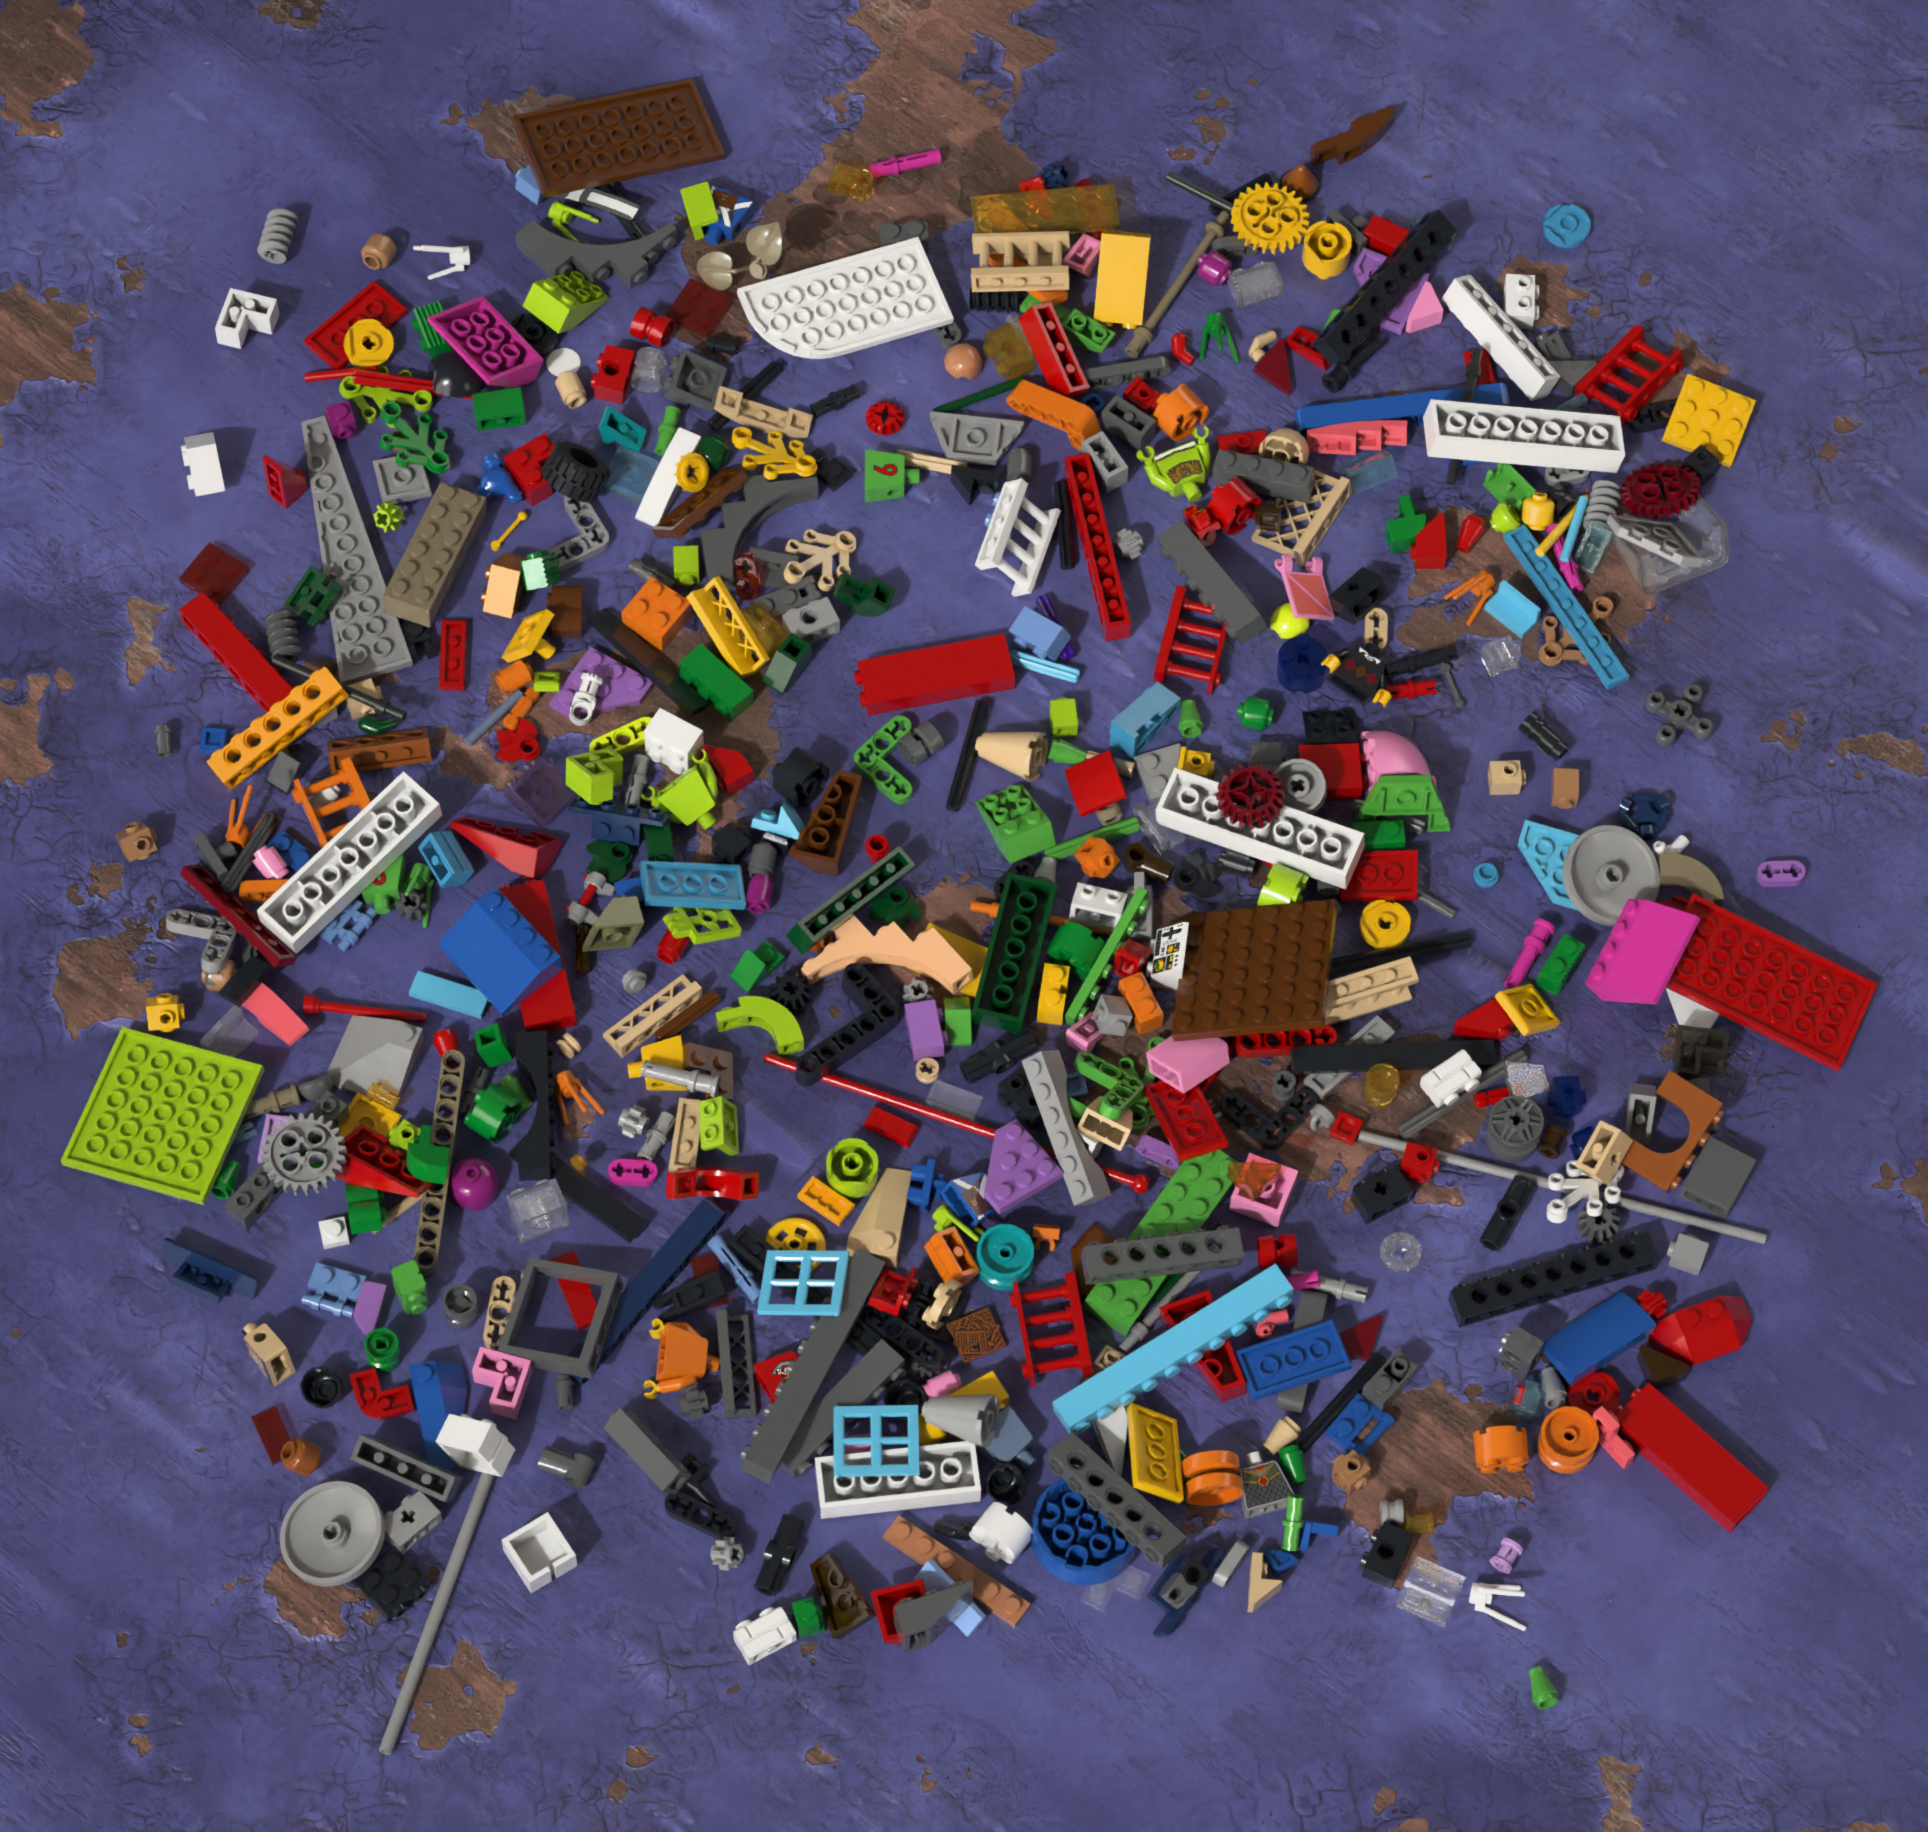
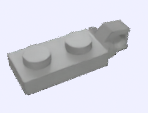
M1134 872V886H1130L1126 890V907L1138 886L1148 891V900L1150 901L1146 912L1143 915L1139 914L1136 922H1138L1132 936L1127 935V940L1129 938L1132 940L1153 939L1152 886L1147 885L1145 872Z

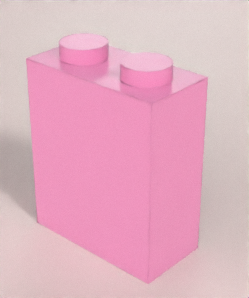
M1172 1036L1146 1052L1149 1072L1182 1093H1186L1230 1063L1228 1045L1223 1039L1218 1037L1174 1042Z

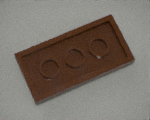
M721 469L707 481L700 491L690 495L651 528L652 532L656 537L682 538L690 531L689 527L694 523L703 521L708 516L707 512L722 505L729 493L738 491L743 486L742 482L748 478L747 474L743 469Z

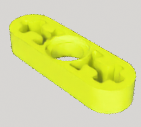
M639 718L594 739L589 745V751H596L598 747H601V749L612 748L613 745V750L623 755L645 745L642 727H647L652 718ZM621 735H626L631 740L626 745H620L616 739Z

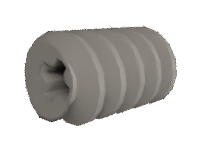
M273 209L267 214L265 228L262 231L260 244L257 248L258 254L264 260L273 264H282L286 261V255L289 251L288 247L291 245L290 240L293 238V231L296 228L295 224L298 221L295 213L286 209Z
M1599 480L1592 486L1582 523L1583 527L1593 534L1600 536L1611 534L1612 529L1607 524V520L1610 514H1617L1618 502L1621 501V495L1618 493L1620 487L1614 482Z

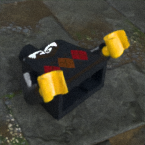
M1368 642L1364 649L1359 645H1355L1352 650L1348 648L1341 649L1329 654L1321 663L1322 666L1326 665L1330 669V674L1325 680L1363 706L1373 698L1372 702L1376 703L1379 701L1385 708L1392 698L1391 694L1386 690V675L1383 672L1385 664L1377 658L1380 648L1374 643Z

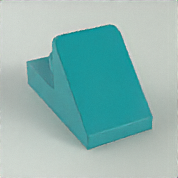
M607 406L599 424V431L604 445L616 441L633 453L640 451L647 430L612 407Z

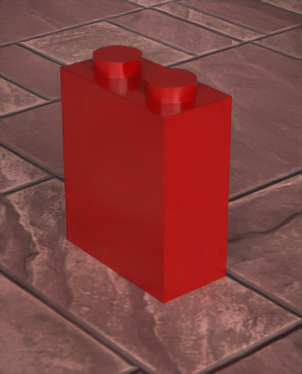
M1359 743L1298 745L1297 759H1306L1314 763L1323 773L1327 784V797L1325 801L1361 799L1362 790L1367 788L1366 775L1361 774V768L1365 766L1364 752L1359 751ZM1299 785V790L1301 792L1304 791V788L1302 785Z

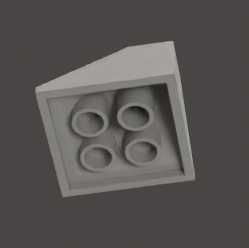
M352 1015L327 1071L332 1076V1087L353 1094L359 1092L376 1102L396 1108L425 1042L423 1028L399 1020Z

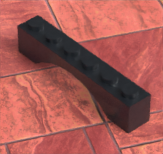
M547 1031L515 1032L517 1068L527 1077L537 1097V1112L533 1124L525 1138L518 1145L519 1181L551 1180V1170H556L555 1154H550V1147H555V1131H550V1124L555 1123L554 1108H549V1101H554L553 1085L549 1086L548 1082L549 1078H553V1063H548V1056H553L552 1040H547Z

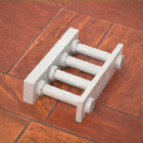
M1022 478L1004 483L975 566L980 570L997 567L1015 581L1011 593L1014 597L1032 593L1061 511L1056 508L1042 512L1025 498L1028 483ZM1020 506L1037 519L1034 531L1017 518ZM1012 527L1030 540L1027 551L1010 539ZM1005 547L1023 561L1019 572L1002 559Z

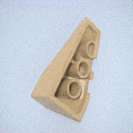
M892 1168L885 1169L848 1235L846 1250L850 1252V1256L853 1257L858 1248L885 1261L884 1267L897 1268L907 1208V1194L911 1184V1171Z

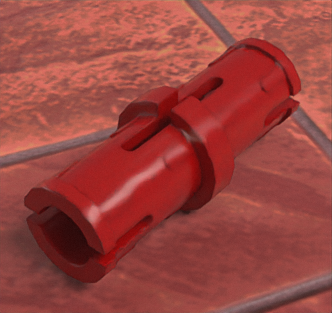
M1435 679L1419 682L1407 680L1403 684L1386 685L1388 692H1394L1390 693L1392 696L1390 700L1402 698L1414 700L1418 696L1437 694V689H1434L1436 687Z

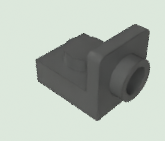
M1546 331L1535 337L1536 343L1533 346L1537 348L1547 361H1565L1571 357L1558 331L1550 335Z

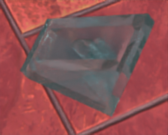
M1593 520L1590 521L1573 558L1580 570L1590 575L1595 573L1610 549L1614 531Z

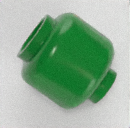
M1249 696L1245 703H1239L1237 717L1241 718L1242 727L1264 731L1266 727H1271L1275 708L1271 707V702L1267 699Z

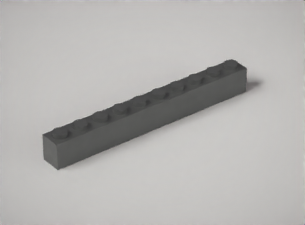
M858 1248L853 1257L849 1255L840 1315L837 1317L821 1316L820 1319L815 1317L808 1330L811 1333L809 1339L804 1338L798 1348L799 1358L797 1361L792 1359L786 1371V1374L789 1375L786 1382L781 1380L774 1393L778 1397L774 1403H768L763 1413V1416L766 1417L763 1424L758 1423L751 1436L754 1438L752 1445L746 1444L740 1456V1459L744 1460L741 1468L742 1471L768 1484L771 1483L883 1272L885 1261ZM826 1296L822 1304H831V1298Z

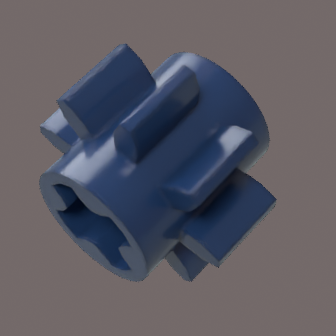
M1055 161L1042 167L1044 172L1041 175L1044 178L1047 189L1052 188L1053 193H1056L1068 187L1066 182L1070 180V173L1065 165L1058 166V162Z

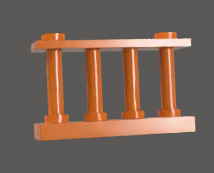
M350 757L340 761L341 770H338V774L302 788L299 779L294 780V789L291 790L296 804L301 803L321 848L333 839L348 823L323 833L318 819L351 805L354 807L358 806L360 811H362L371 803ZM340 783H348L351 790L348 793L349 796L318 809H312L307 797Z

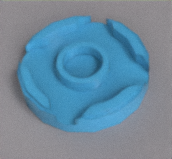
M1558 204L1550 208L1545 214L1542 228L1545 237L1552 244L1566 249L1575 248L1583 244L1589 237L1591 221L1589 215L1579 206Z

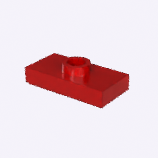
M1266 430L1217 436L1218 449L1225 451L1233 450L1246 455H1259L1260 444L1267 437Z

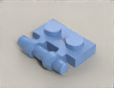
M355 898L317 935L330 944H333L339 937L342 940L338 947L346 952L350 946H354L359 940L358 936L362 931L368 929L373 924L372 920L377 913L371 907L365 913H360L364 906L361 901ZM352 921L356 922L351 930H346Z
M316 1262L307 1285L308 1290L315 1291L316 1294L313 1296L304 1293L301 1303L311 1306L313 1310L319 1311L323 1309L333 1312L334 1316L342 1317L344 1315L352 1318L355 1308L347 1306L348 1301L357 1303L362 1283L367 1281L366 1276ZM325 1295H329L339 1299L337 1302H333L324 1298Z

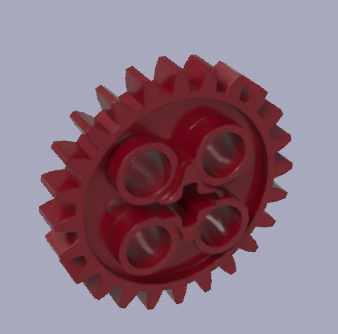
M1660 462L1659 466L1651 463L1648 469L1641 466V472L1633 470V476H1626V481H1622V487L1620 488L1622 504H1625L1626 510L1631 509V514L1639 512L1640 518L1648 515V519L1658 516L1659 520L1662 519L1663 515L1671 518L1672 513L1681 515V510L1689 511V505L1695 506V500H1700L1701 494L1700 478L1696 476V472H1691L1690 467L1683 469L1682 464L1674 467L1673 462H1670L1668 466H1664L1663 462ZM1656 480H1659L1661 484V491L1663 497L1665 498V502L1661 498L1660 488Z

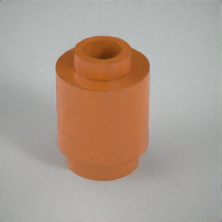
M518 660L500 670L499 674L495 676V680L504 694L507 692L512 693L531 683V676L534 675V672L528 662L523 663L521 660Z

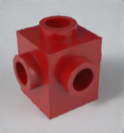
M1407 1142L1400 1172L1404 1177H1408L1414 1182L1430 1183L1431 1175H1437L1440 1160L1436 1159L1438 1149H1434L1425 1143L1414 1144Z

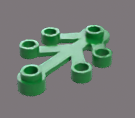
M392 401L385 402L380 413L382 420L387 424H393L407 439L394 437L391 434H383L380 438L379 446L386 451L392 450L393 447L421 452L422 455L410 454L406 450L398 451L395 462L400 467H406L409 463L426 466L428 470L436 474L447 472L450 468V460L444 452L448 434L444 430H436L434 432L432 442L435 444V449L433 451L427 445L432 417L426 413L418 416L416 425L419 431L417 435L400 417V405Z

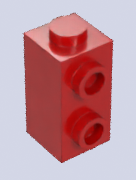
M1374 214L1363 231V235L1368 239L1366 248L1388 257L1411 230L1393 224L1387 218H1381Z

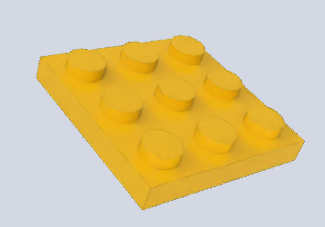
M1687 374L1661 441L1688 452H1693L1702 444L1719 459V464L1730 468L1756 400Z

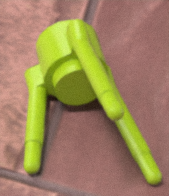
M559 200L552 204L548 216L553 219L552 225L558 228L569 240L576 242L579 241L562 225L563 223L568 224L572 220L573 215L594 223L600 222L599 219L571 208Z
M946 1203L941 1205L932 1216L937 1222L934 1228L938 1232L958 1226L975 1241H979V1237L974 1232L981 1236L984 1233L978 1226L971 1231L956 1218Z

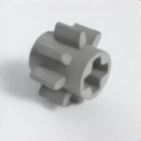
M1124 528L1115 534L1117 538L1113 542V548L1120 558L1125 557L1127 559L1129 557L1132 560L1141 555L1140 550L1144 544L1137 531H1127Z
M912 978L910 986L904 985L903 991L906 994L903 995V1003L932 1000L933 997L931 995L934 993V987H928L926 979L916 981Z
M635 1104L633 1108L629 1109L626 1107L622 1111L618 1125L622 1127L623 1135L633 1139L635 1135L639 1134L642 1136L645 1133L650 1122V1118L646 1116L645 1108Z
M724 1536L723 1540L716 1539V1543L712 1546L710 1552L711 1559L713 1560L712 1563L719 1565L720 1570L730 1571L731 1567L738 1568V1564L741 1563L744 1556L742 1544L735 1542L734 1537Z

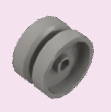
M1291 759L1283 762L1274 771V774L1277 773L1279 775V781H1282L1284 784L1283 790L1286 798L1283 801L1285 806L1311 815L1315 814L1323 806L1327 797V784L1322 771L1314 763L1306 759ZM1297 785H1302L1304 791L1301 792L1300 790H1298L1297 792H1295L1294 788Z

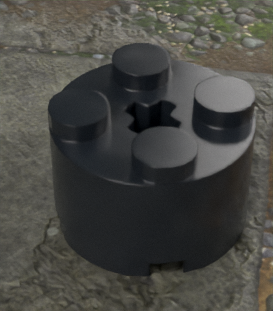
M795 747L782 763H777L772 769L771 774L774 776L773 789L785 799L787 798L797 808H799V805L806 807L815 801L823 791L820 786L823 780L828 781L829 768L800 747Z

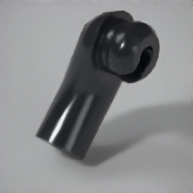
M938 1519L934 1524L933 1530L948 1538L969 1541L971 1539L969 1532L972 1530L973 1525L964 1522L961 1527Z

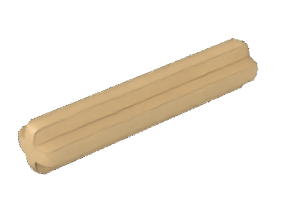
M898 450L896 453L905 456V466L951 474L952 465L968 467L967 462L905 450Z

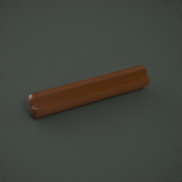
M713 990L706 993L655 1031L656 1039L662 1041L680 1033L719 1004L721 1001L719 995Z

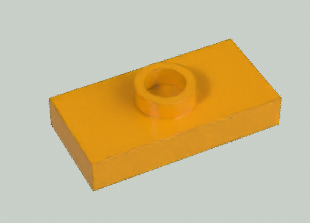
M814 1176L810 1178L797 1194V1199L838 1227L841 1226L855 1208L853 1202Z

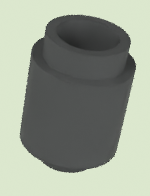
M1016 448L1011 450L1008 455L1006 474L1008 482L1021 478L1027 483L1030 482L1032 458L1026 449Z
M760 842L752 847L748 866L750 878L753 879V876L756 874H764L769 877L773 875L777 850L772 844Z

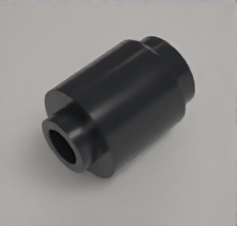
M1228 848L1227 852H1221L1218 865L1222 866L1221 872L1242 878L1246 876L1252 878L1257 858Z

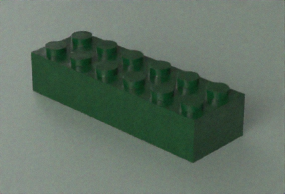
M1010 872L1007 873L972 1009L971 1023L1017 1034L1022 1032L1058 884Z

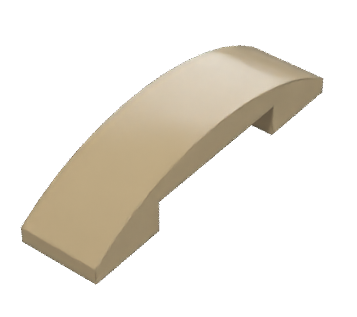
M719 386L714 409L725 417L766 433L778 431L787 437H808L813 415L792 408L785 412L742 398V392Z

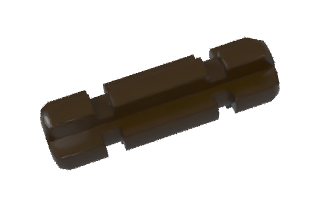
M579 925L575 928L576 969L578 974H588L591 971L590 951H582V945L590 932L587 925Z

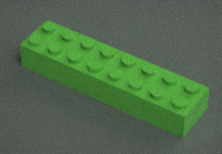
M1221 1150L1183 1161L1128 1241L1138 1240L1139 1237L1145 1235H1153L1156 1238L1164 1237L1165 1234L1170 1232H1179L1181 1235L1189 1234L1195 1229H1203L1239 1178L1244 1166ZM1187 1246L1182 1247L1184 1253L1189 1249ZM1156 1250L1158 1256L1162 1258L1168 1257L1166 1251ZM1131 1253V1254H1130V1256H1131V1258H1132L1133 1260H1136V1261L1142 1260V1257H1141L1140 1254H1138V1253ZM1115 1258L1111 1264L1117 1263ZM1170 1275L1097 1283L1087 1296L1082 1308L1124 1337H1127L1131 1328L1139 1320L1155 1294Z

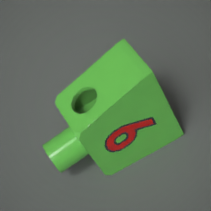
M865 449V502L904 497V484H919V469H905V456Z
M403 853L362 891L365 903H374V911L377 914L389 913L390 902L401 900L400 893L403 890L406 873V861Z

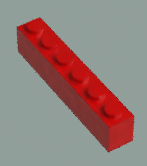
M202 592L179 609L182 622L266 713L269 712L272 705L289 696L295 686L292 682H286L282 678V673L275 664L270 665L266 661L267 657L259 647L254 648L249 636L244 631L240 632L235 627L236 624L229 614L224 615L220 611L221 608L213 597L209 599Z

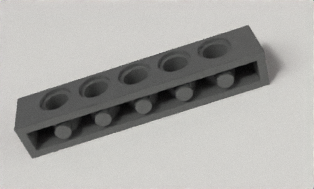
M327 1090L304 1116L305 1119H308L310 1113H313L317 1121L322 1115L324 1116L325 1124L331 1120L334 1125L333 1129L339 1128L342 1123L344 1125L350 1118L347 1104ZM316 1137L310 1143L317 1144L323 1138ZM289 1140L285 1143L284 1146H293L296 1143V1141ZM262 1162L224 1204L228 1217L247 1231L284 1191L283 1185L277 1188L274 1184L275 1179L271 1181L268 1179L267 1174L269 1172H265L263 1168L266 1162ZM291 1164L286 1170L293 1171L298 1165Z
M1220 1226L1213 1231L1195 1229L1189 1234L1181 1235L1179 1232H1170L1165 1234L1164 1237L1154 1238L1153 1235H1145L1139 1237L1138 1240L1132 1241L1120 1238L1107 1244H1102L1100 1241L1091 1242L1083 1247L1081 1260L1086 1285L1241 1266L1244 1260V1251L1239 1227ZM1214 1243L1220 1250L1212 1251L1207 1244ZM1182 1247L1192 1248L1194 1254L1184 1253ZM1156 1250L1166 1251L1168 1257L1162 1258L1158 1256ZM1138 1253L1141 1255L1142 1260H1133L1130 1254ZM1112 1256L1116 1259L1117 1263L1109 1264L1105 1261L1104 1257Z
M1073 1432L1049 1451L1047 1464L1050 1470L1055 1475H1060L1065 1479L1070 1489L1075 1493H1080L1093 1510H1098L1104 1515L1108 1524L1113 1528H1118L1132 1546H1137L1143 1551L1144 1556L1150 1563H1156L1163 1569L1185 1549L1187 1537ZM1072 1465H1079L1082 1468L1076 1469ZM1092 1482H1097V1483H1099V1484H1101V1485H1100V1486H1093V1485L1090 1484V1483H1092ZM1110 1500H1117L1120 1503L1114 1504ZM1135 1517L1139 1521H1131L1128 1518ZM1155 1535L1158 1539H1151L1148 1536Z

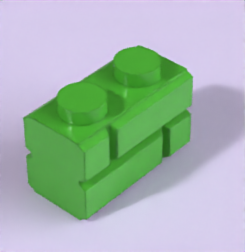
M411 1260L394 1267L391 1270L394 1290L405 1314L416 1315L422 1313L427 1309L430 1302L426 1282L420 1273L416 1261Z

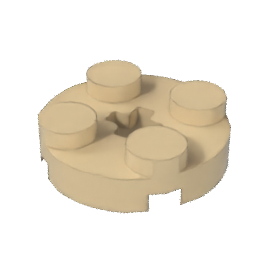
M948 1279L945 1284L940 1283L933 1295L936 1298L933 1306H928L922 1316V1320L926 1321V1325L938 1330L944 1324L940 1322L942 1316L949 1317L961 1294V1291L958 1289L963 1284L954 1279Z

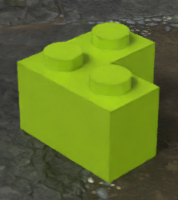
M609 747L566 757V785L592 805H599L604 801L613 800V786L622 785L623 757Z

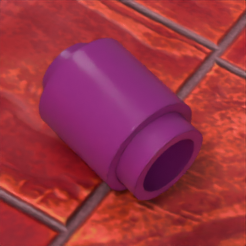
M756 874L749 881L746 907L751 912L761 914L770 909L774 890L771 877L764 874Z

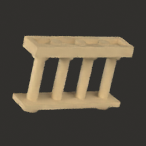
M1069 231L972 234L973 254H980L979 268H971L972 292L1070 290L1069 266H1062V252L1070 251ZM1052 252V266H1038V253ZM1014 253H1028V267H1013ZM989 254H1004V267L989 268Z
M1405 957L1329 981L1324 1025H1333L1412 1000L1408 986L1418 983L1419 978L1411 957Z

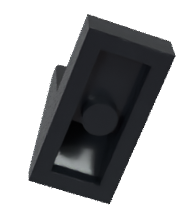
M952 465L951 482L966 503L970 505L974 490L984 494H996L997 491L999 492L1000 473Z

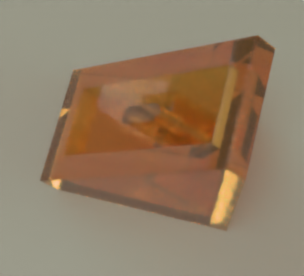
M1228 1162L1227 1178L1254 1202L1279 1179L1281 1164Z

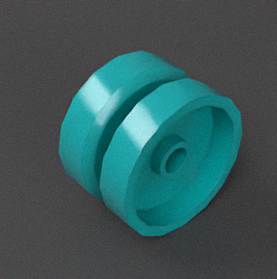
M999 1224L990 1227L982 1234L977 1244L976 1263L981 1270L978 1273L980 1279L988 1287L998 1291L1014 1290L1012 1282L1017 1281L1020 1288L1029 1280L1033 1272L1034 1245L1030 1236L1023 1229L1011 1224Z

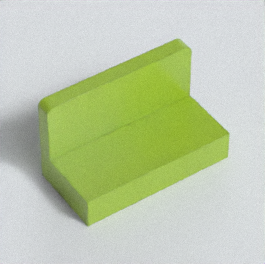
M708 182L680 189L695 241L704 238L702 226L719 221Z

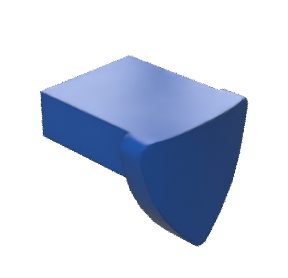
M1304 1521L1300 1550H1308L1310 1532L1337 1537L1339 1526Z

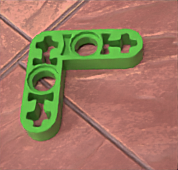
M901 715L895 716L854 753L853 757L856 770L892 802L899 805L906 804L911 800L912 786L885 759L898 748L897 740L907 733H911V721ZM896 725L898 727H902L904 725L905 731L898 730L896 732ZM884 739L890 745L886 749H879L875 743L878 740ZM869 757V763L865 761L860 763V758L866 759ZM880 771H886L890 777L886 781H880L876 778V774ZM896 788L900 791L905 789V795L902 793L897 795Z
M1079 1052L1076 1056L1073 1068L1077 1072L1110 1089L1102 1099L1098 1109L1100 1114L1108 1119H1119L1139 1099L1144 1083L1139 1078L1089 1052Z

